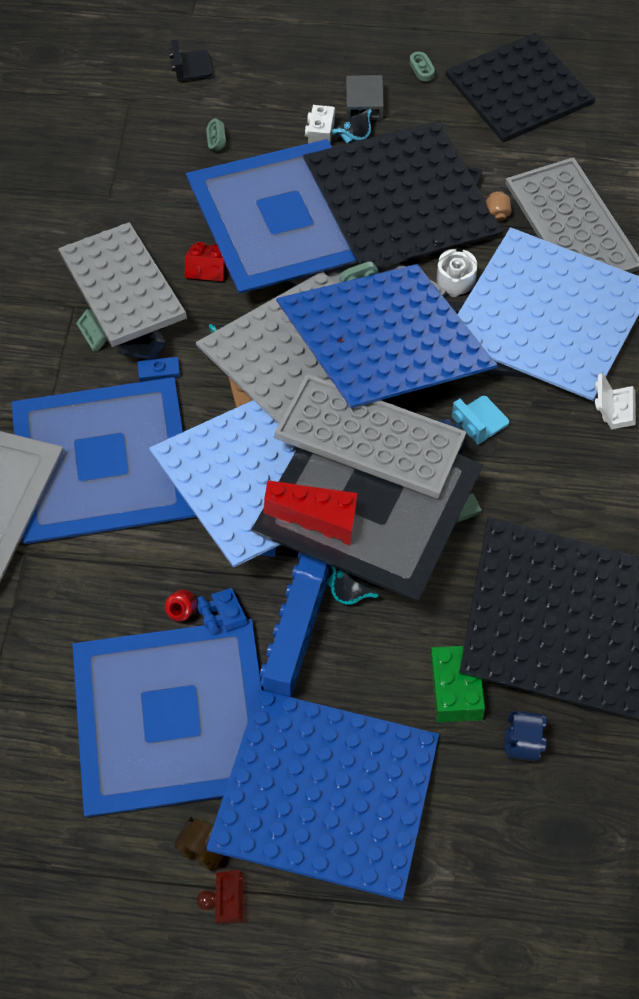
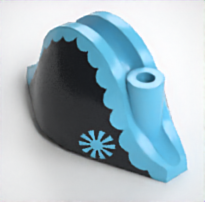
M371 109L331 131L332 135L342 137L346 144L366 139L371 132L369 121Z

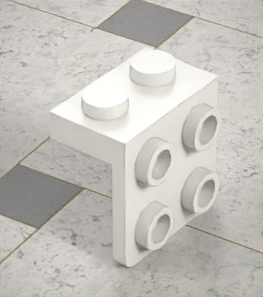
M598 374V381L595 383L598 398L595 399V405L597 410L601 411L604 422H607L611 429L636 425L634 387L612 390L604 374Z

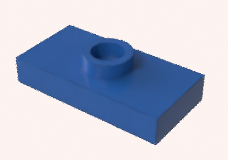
M178 357L137 361L140 382L180 377Z

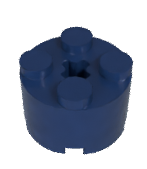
M510 711L507 722L512 723L505 732V754H508L507 758L527 761L540 760L541 752H545L546 738L542 737L543 730L546 728V715Z

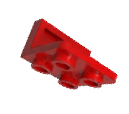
M196 242L191 245L185 255V278L224 281L225 262L217 244L206 245L204 242Z

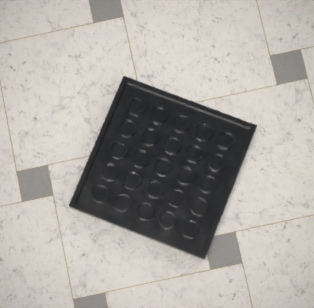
M536 33L446 70V77L503 143L595 103V97Z

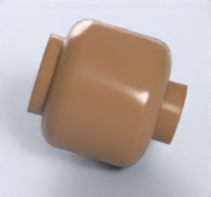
M494 192L489 195L486 200L489 213L494 214L498 222L506 220L512 213L509 196L503 192Z

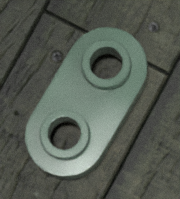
M423 52L411 54L410 66L417 78L421 81L432 80L435 68L428 56Z
M214 118L209 122L206 133L208 147L218 152L225 147L226 138L224 123Z
M366 262L345 270L340 275L339 280L340 282L375 275L379 271L373 262Z

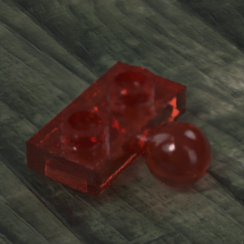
M240 870L216 873V894L210 890H203L197 896V905L202 910H210L216 904L215 922L219 925L243 922V872Z

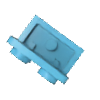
M481 396L468 405L461 399L453 403L452 417L477 444L482 443L509 425V419L487 396Z

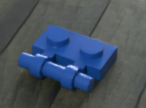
M232 588L211 594V602L206 601L204 596L197 598V609L203 615L204 625L210 630V633H217L219 630L218 626L222 625L225 631L247 625L246 617ZM217 611L218 615H212V612Z

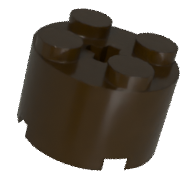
M189 817L174 842L176 844L174 848L180 851L179 854L189 860L195 857V860L200 862L199 865L211 872L214 868L218 867L224 856L206 851L213 827L197 818Z

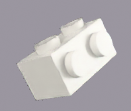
M313 105L312 112L308 113L309 126L306 125L305 137H308V143L328 139L331 144V131L334 128L335 107Z

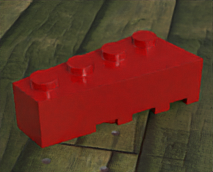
M268 480L264 497V513L290 524L294 522L302 525L303 529L309 531L311 529L316 530L330 539L335 537L343 540L342 543L350 546L357 493Z

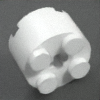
M456 249L444 252L440 256L437 266V284L446 289L451 297H457L460 294L469 292L476 282V258L465 250L463 252H456Z

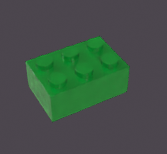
M464 646L431 648L430 661L436 723L483 720L485 706L482 680L459 674Z

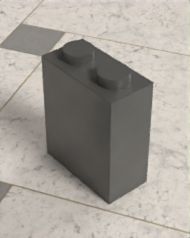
M382 75L346 76L347 120L358 116L368 109H371L369 120H383Z

